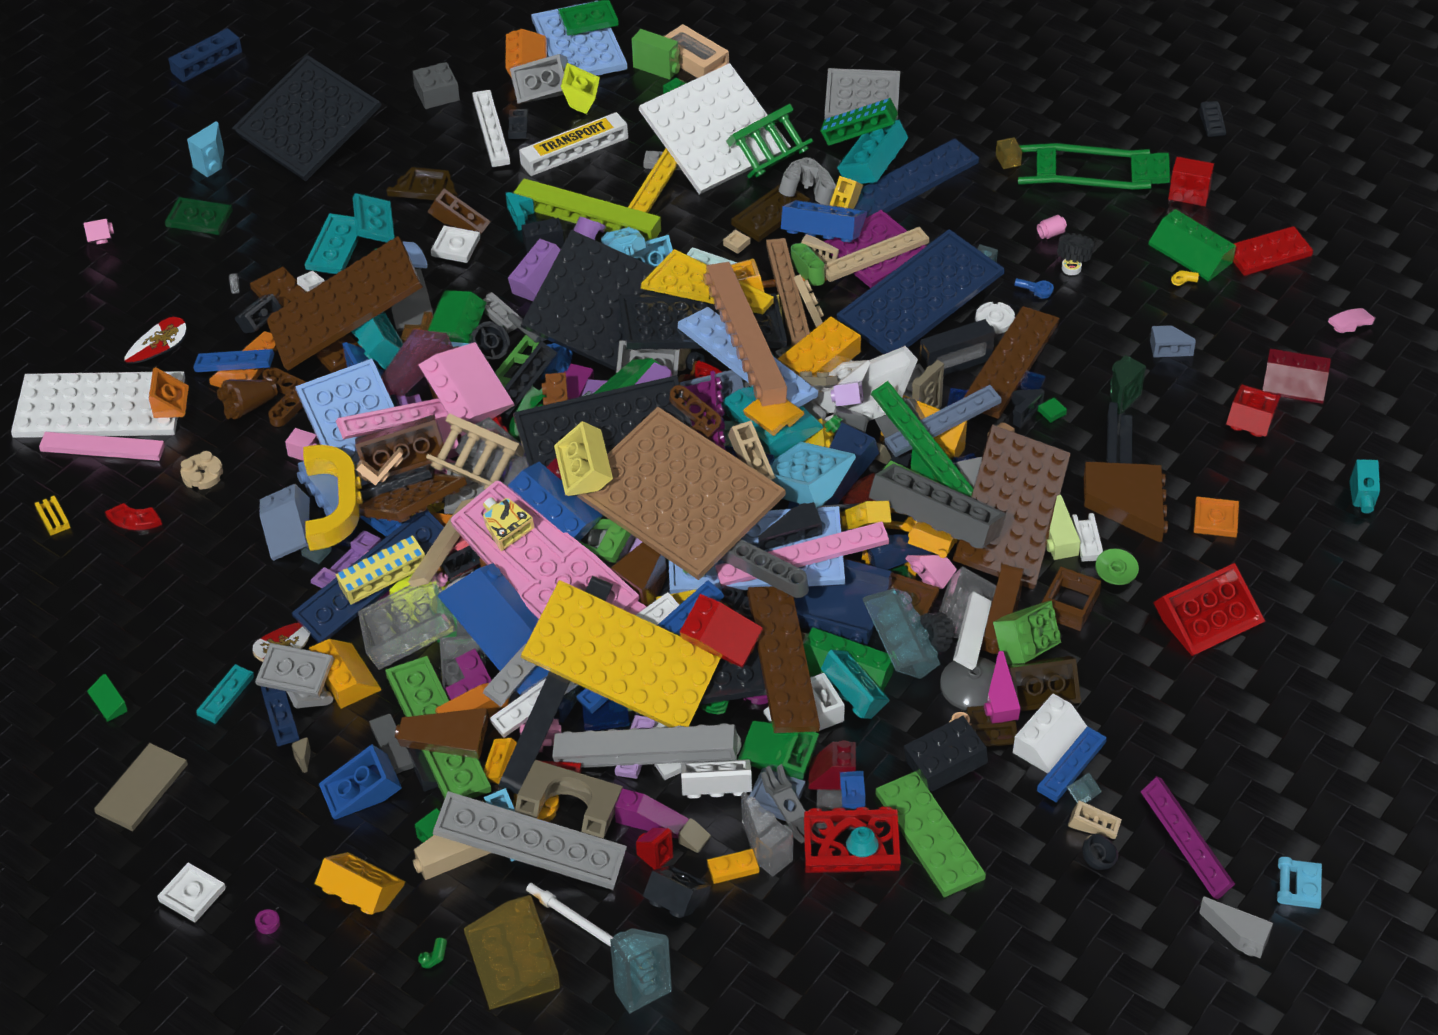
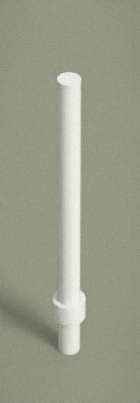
M533 883L527 886L526 891L538 898L541 904L547 908H553L635 964L640 965L642 963L643 956L555 899L556 896L548 890L543 891Z

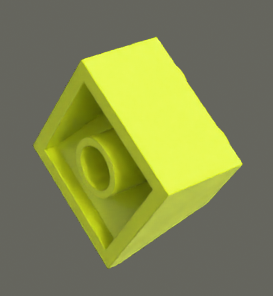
M567 63L561 89L571 108L587 114L595 100L600 77Z

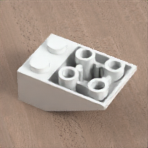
M825 673L811 677L820 723L819 731L843 722L844 703ZM767 707L764 710V714L769 722L772 723L770 710Z

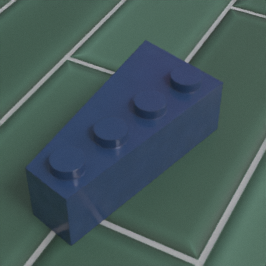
M841 422L829 448L853 453L856 458L833 496L825 501L822 506L837 505L879 454L875 438Z

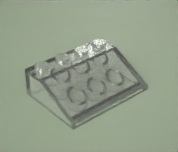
M436 574L429 584L417 587L409 585L358 611L366 654L379 670L456 631L452 613L438 597V594L442 592V588Z

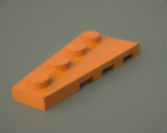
M264 331L242 351L273 349L275 354L277 347L272 333ZM264 368L218 371L209 379L210 385L221 387L223 381L229 379L256 380Z

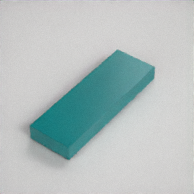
M235 664L197 709V715L216 724L254 678V673Z

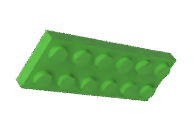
M916 771L876 788V795L883 806L898 810V828L943 897H947L985 880V872Z

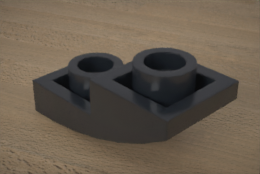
M724 585L721 590L724 597L719 602L752 621L748 597H745L744 591Z

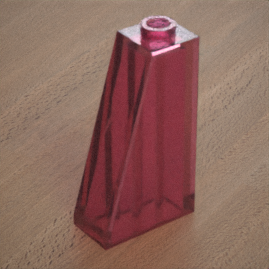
M413 329L381 376L389 395L404 396L424 377L418 364L435 354L453 349L447 333Z

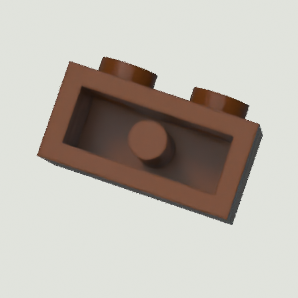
M566 372L545 374L546 382L542 383V392L547 397H543V405L568 400Z

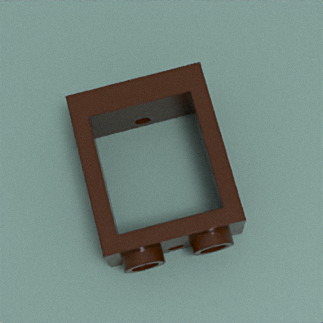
M1060 567L1042 603L1052 601L1057 623L1081 631L1100 594L1101 581ZM1062 586L1089 595L1082 610L1055 600Z

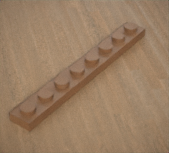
M786 239L766 240V247L791 347H793L810 333L799 290L793 278L795 274Z

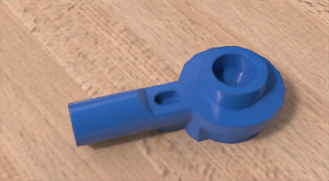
M1018 278L1015 281V286L1029 289L1040 298H1048L1053 293L1054 286L1048 281L1034 283Z

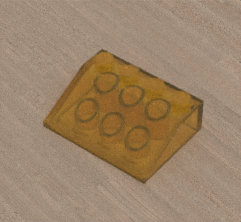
M531 895L508 901L464 928L489 1009L560 988L558 971Z

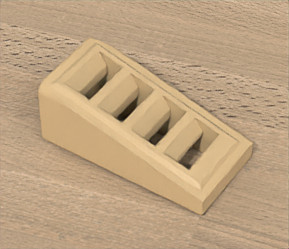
M808 234L802 239L801 243L806 244L809 248L812 247L811 250L824 264L838 259L839 249ZM829 253L833 254L832 259L829 258Z
M1078 801L1072 811L1068 826L1084 832L1101 834L1104 837L1115 839L1122 819L1082 801ZM1107 823L1111 824L1110 829L1106 828Z

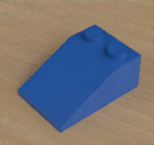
M373 744L319 783L331 815L335 820L381 803L402 788L388 755Z

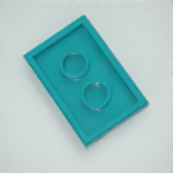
M355 193L353 196L356 236L386 243L394 239L391 202Z

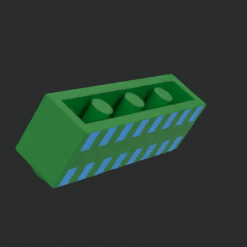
M891 98L884 99L825 119L821 133L829 146L895 124L898 112Z

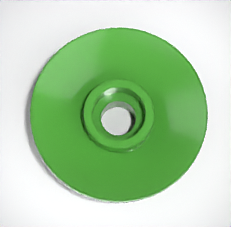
M1121 549L1103 551L1097 557L1095 564L1098 575L1106 582L1114 585H1124L1132 582L1139 571L1137 560L1130 553Z

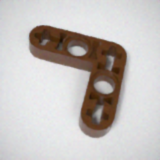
M270 367L264 370L263 380L274 381L277 391L285 394V396L269 411L268 415L271 425L281 427L303 407L296 392V386L306 382L278 368ZM287 382L293 383L288 387L283 386ZM290 402L296 403L294 406H286Z
M677 385L671 389L669 400L672 405L695 422L691 429L702 433L709 440L720 428V415L686 387ZM680 393L683 394V397H682V398H680V397H679L678 399L675 398V395H676V394H678V395H679ZM695 404L701 408V411L699 413H692L689 407ZM708 420H715V425L713 423L710 425L707 424Z

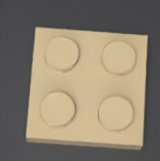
M801 274L793 278L817 328L823 323L820 318L824 316L819 305L815 307L818 302L813 292L809 294L812 289L808 280L803 281Z

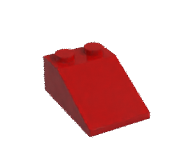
M1241 384L1232 403L1226 425H1229L1234 430L1241 431L1243 429L1249 431L1257 437L1266 436L1281 396Z
M700 594L683 624L680 634L685 641L743 668L763 628L724 604Z

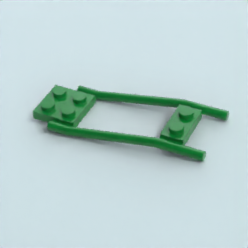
M1059 143L1019 145V153L1037 152V176L1018 177V185L1067 183L1136 190L1151 189V184L1170 183L1169 153L1150 154V149L1123 150ZM1056 151L1129 157L1132 164V182L1056 175Z

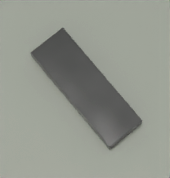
M391 714L370 720V727L380 749L388 755L395 773L398 774L413 768L407 748L401 747L397 738H395L396 725Z

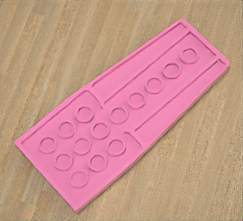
M500 481L492 483L451 518L454 529L487 565L494 563L519 593L528 609L538 619L559 580L584 592L592 575L610 582L613 586L606 602L625 611L640 599L639 595L594 553L568 533L560 531ZM491 497L497 503H500L505 498H509L533 518L534 529L503 551L499 550L483 519V514L487 512L483 507V503Z

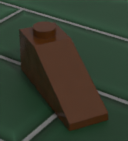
M446 189L441 191L428 210V213L444 224L480 232V235L490 223L487 218Z

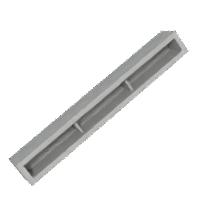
M729 724L714 726L698 725L694 727L676 726L674 728L653 727L652 729L632 728L629 730L610 729L607 731L588 730L576 733L563 732L556 733L554 736L553 759L554 762L581 763V768L737 760L738 736L735 726Z

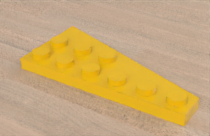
M675 249L641 283V289L714 304V298H711L709 294V287L704 284L703 274L706 273V264ZM739 281L752 312L764 314L773 304L774 297Z

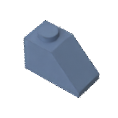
M1152 326L1150 343L1153 357L1194 355L1195 338L1174 326Z

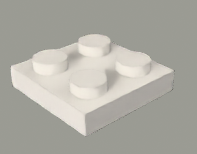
M443 226L431 249V256L468 263L480 239V232Z
M187 863L157 897L159 902L196 923L226 887L223 882Z

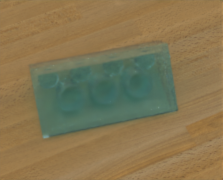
M893 588L863 598V602L897 672L921 679L940 665L937 658L938 653L928 639L929 634L923 628L920 622L921 617L911 603L912 598L907 592Z
M632 928L626 932H620L610 939L615 993L629 1014L672 991L669 939L666 935Z

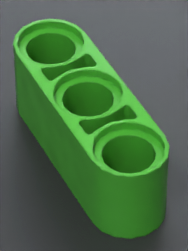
M797 243L792 245L791 263L793 268L801 274L805 281L808 280L810 285H822L825 282L824 262L806 244Z

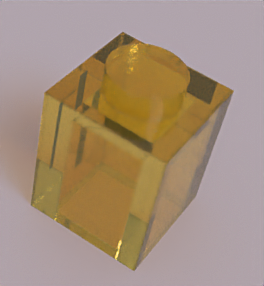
M1015 137L997 141L996 156L1002 168L1021 166L1022 150Z

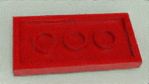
M1293 226L1234 243L1236 248L1233 262L1245 276L1310 257L1313 254V249Z

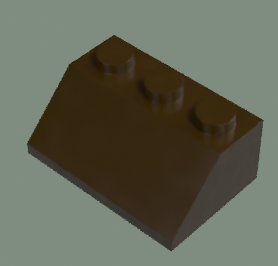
M1064 656L1019 664H1007L1020 705V711L1039 709L1052 694L1071 704L1081 703L1076 658Z

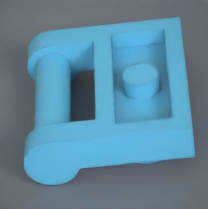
M1289 857L1279 858L1280 891L1277 893V901L1286 905L1320 909L1322 864L1295 861ZM1290 871L1296 872V894L1289 892Z

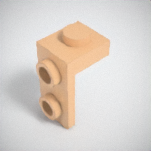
M399 447L379 471H376L361 459L356 465L358 476L364 481H371L374 485H377L379 481L381 483L384 482L390 474L388 471L391 467H397L403 460V450Z

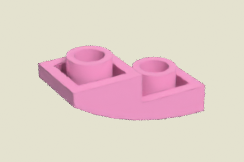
M1357 308L1334 315L1329 318L1328 322L1334 326L1337 332L1345 333L1355 332L1357 326L1372 325L1375 318L1363 308Z

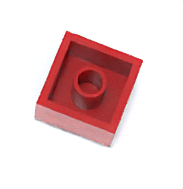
M1176 157L1168 200L1206 207L1214 163Z

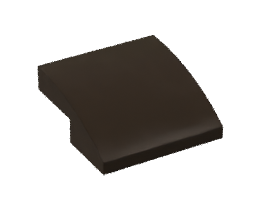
M984 706L967 707L966 713L970 717L969 724H971V727L986 747L1014 745V739L1017 735L1016 721L992 723L990 716L985 714Z

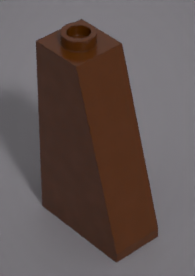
M1002 564L983 636L982 651L992 654H998L1000 651L993 622L1017 611L1021 598L1024 573L1022 568Z
M479 708L402 717L400 725L396 726L395 738H397L401 747L480 759L490 716L487 709Z

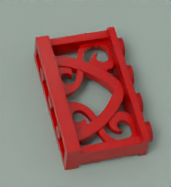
M859 807L855 810L847 811L844 808H834L832 811H822V809L813 808L805 811V873L899 871L901 861L898 810L891 807H881L878 810ZM887 822L891 828L890 832L886 836L879 838L877 835L883 831L884 827L879 829L875 826V823ZM825 823L827 825L826 829H819V832L826 836L825 839L813 834L812 827L814 824ZM850 826L853 828L867 827L873 831L879 844L877 851L873 855L861 858L855 855L849 856L847 849L841 843L834 840ZM892 839L893 855H887L882 843ZM811 840L822 844L818 856H811ZM830 846L838 848L841 851V855L833 856L832 852L835 849L830 848Z

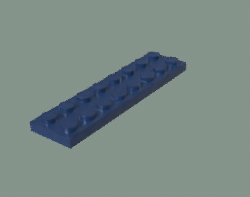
M953 139L881 177L876 183H870L862 187L854 209L867 211L866 218L880 210L887 213L978 164L979 157L958 140Z
M427 509L416 513L351 566L411 536H414L426 555L444 526ZM335 578L293 611L292 616L318 643H321L335 635L388 592L397 582L350 605L339 587L337 578Z

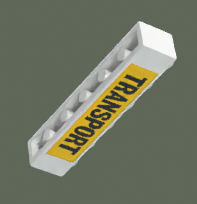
M616 112L519 150L521 165L530 176L618 143L628 139L627 123Z

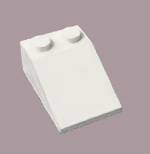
M869 360L842 362L829 372V376H837V384L863 380L870 362ZM813 385L818 390V397L812 401L821 407L826 414L834 413L836 402H832L831 390H834V385Z

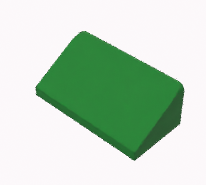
M106 674L102 675L87 691L107 722L127 712L124 700Z

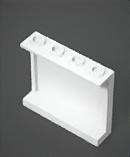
M904 346L869 360L870 365L862 380L864 401L859 404L848 405L846 408L869 416L868 421L886 415L871 396V392L889 381L902 398L918 359ZM833 415L826 417L824 421H829Z

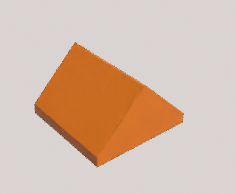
M157 367L153 368L149 392V402L153 417H183L186 410L189 386Z

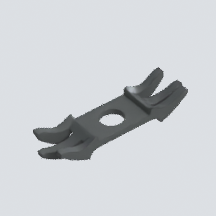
M782 764L777 767L779 782L774 776L771 767L768 766L766 767V772L761 773L765 791L771 795L790 828V834L799 842L804 843L805 810L791 788L792 784L786 778ZM784 801H792L795 804V811H787L784 807ZM813 825V834L816 836L821 835L819 829Z

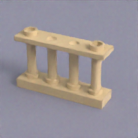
M449 413L445 420L451 426L449 436L437 458L427 454L426 458L432 462L431 466L435 469L442 471L444 468L484 486L483 489L485 490L492 483L500 480L510 458L514 457V455L522 457L524 451L519 443ZM465 432L469 438L455 465L445 462L458 434ZM481 439L485 441L486 447L473 472L470 473L463 470L462 468L476 441L479 442ZM499 447L503 449V455L490 481L481 478L480 475L493 449L496 450Z

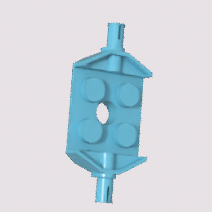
M631 227L607 232L601 239L602 244L629 256L630 254L632 256L636 251L646 248L644 237L638 230Z

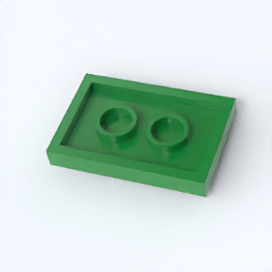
M609 0L558 9V15L567 36L618 26V18Z

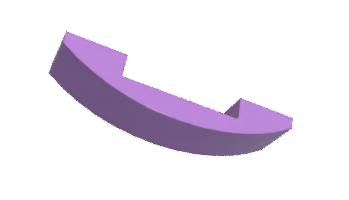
M363 530L351 542V549L330 569L324 567L311 579V583L320 588L325 587L336 578L335 574L350 567L367 551L381 542V538Z

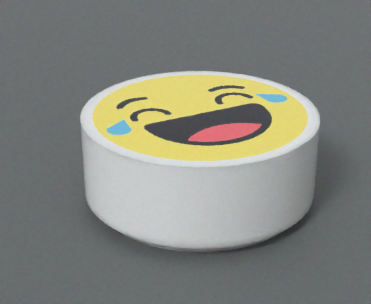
M1064 259L1062 271L1065 274L1077 275L1081 272L1082 263Z

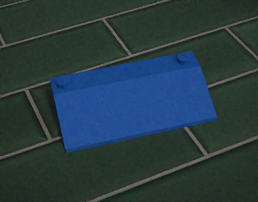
M494 563L478 568L438 594L439 599L499 671L505 667L525 643L527 644L539 620L528 609L519 593ZM537 666L516 691L519 695L526 693L546 679L549 671Z

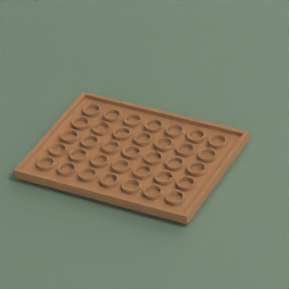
M657 407L607 454L613 479L599 491L578 494L576 496L697 580H700L786 495V491L772 480Z

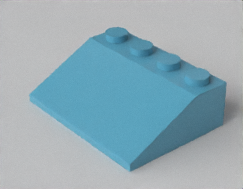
M800 442L769 463L775 479L772 481L785 489L786 495L782 499L799 504L814 502L816 508L821 507L825 501L833 496L856 456L853 453Z

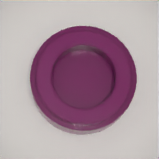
M266 909L257 914L255 923L259 932L271 934L279 928L280 919L276 911Z

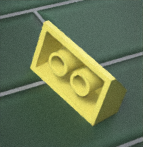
M582 421L554 445L565 495L572 496L599 491L613 479L601 429Z

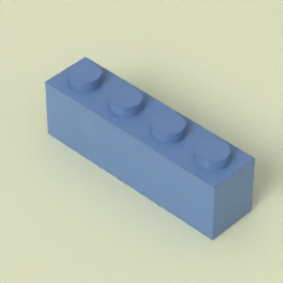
M304 461L298 463L299 472H297V477L300 483L305 484L309 495L315 497L317 505L324 509L325 515H330L336 510L339 503L338 478L331 474L308 476Z

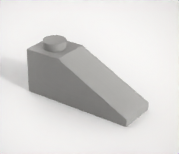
M1203 897L1199 913L1237 950L1243 951L1249 956L1261 958L1273 923Z

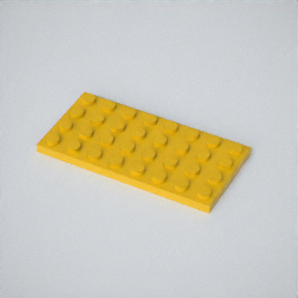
M561 580L558 581L520 657L669 728L676 726L689 727L721 659L668 630Z

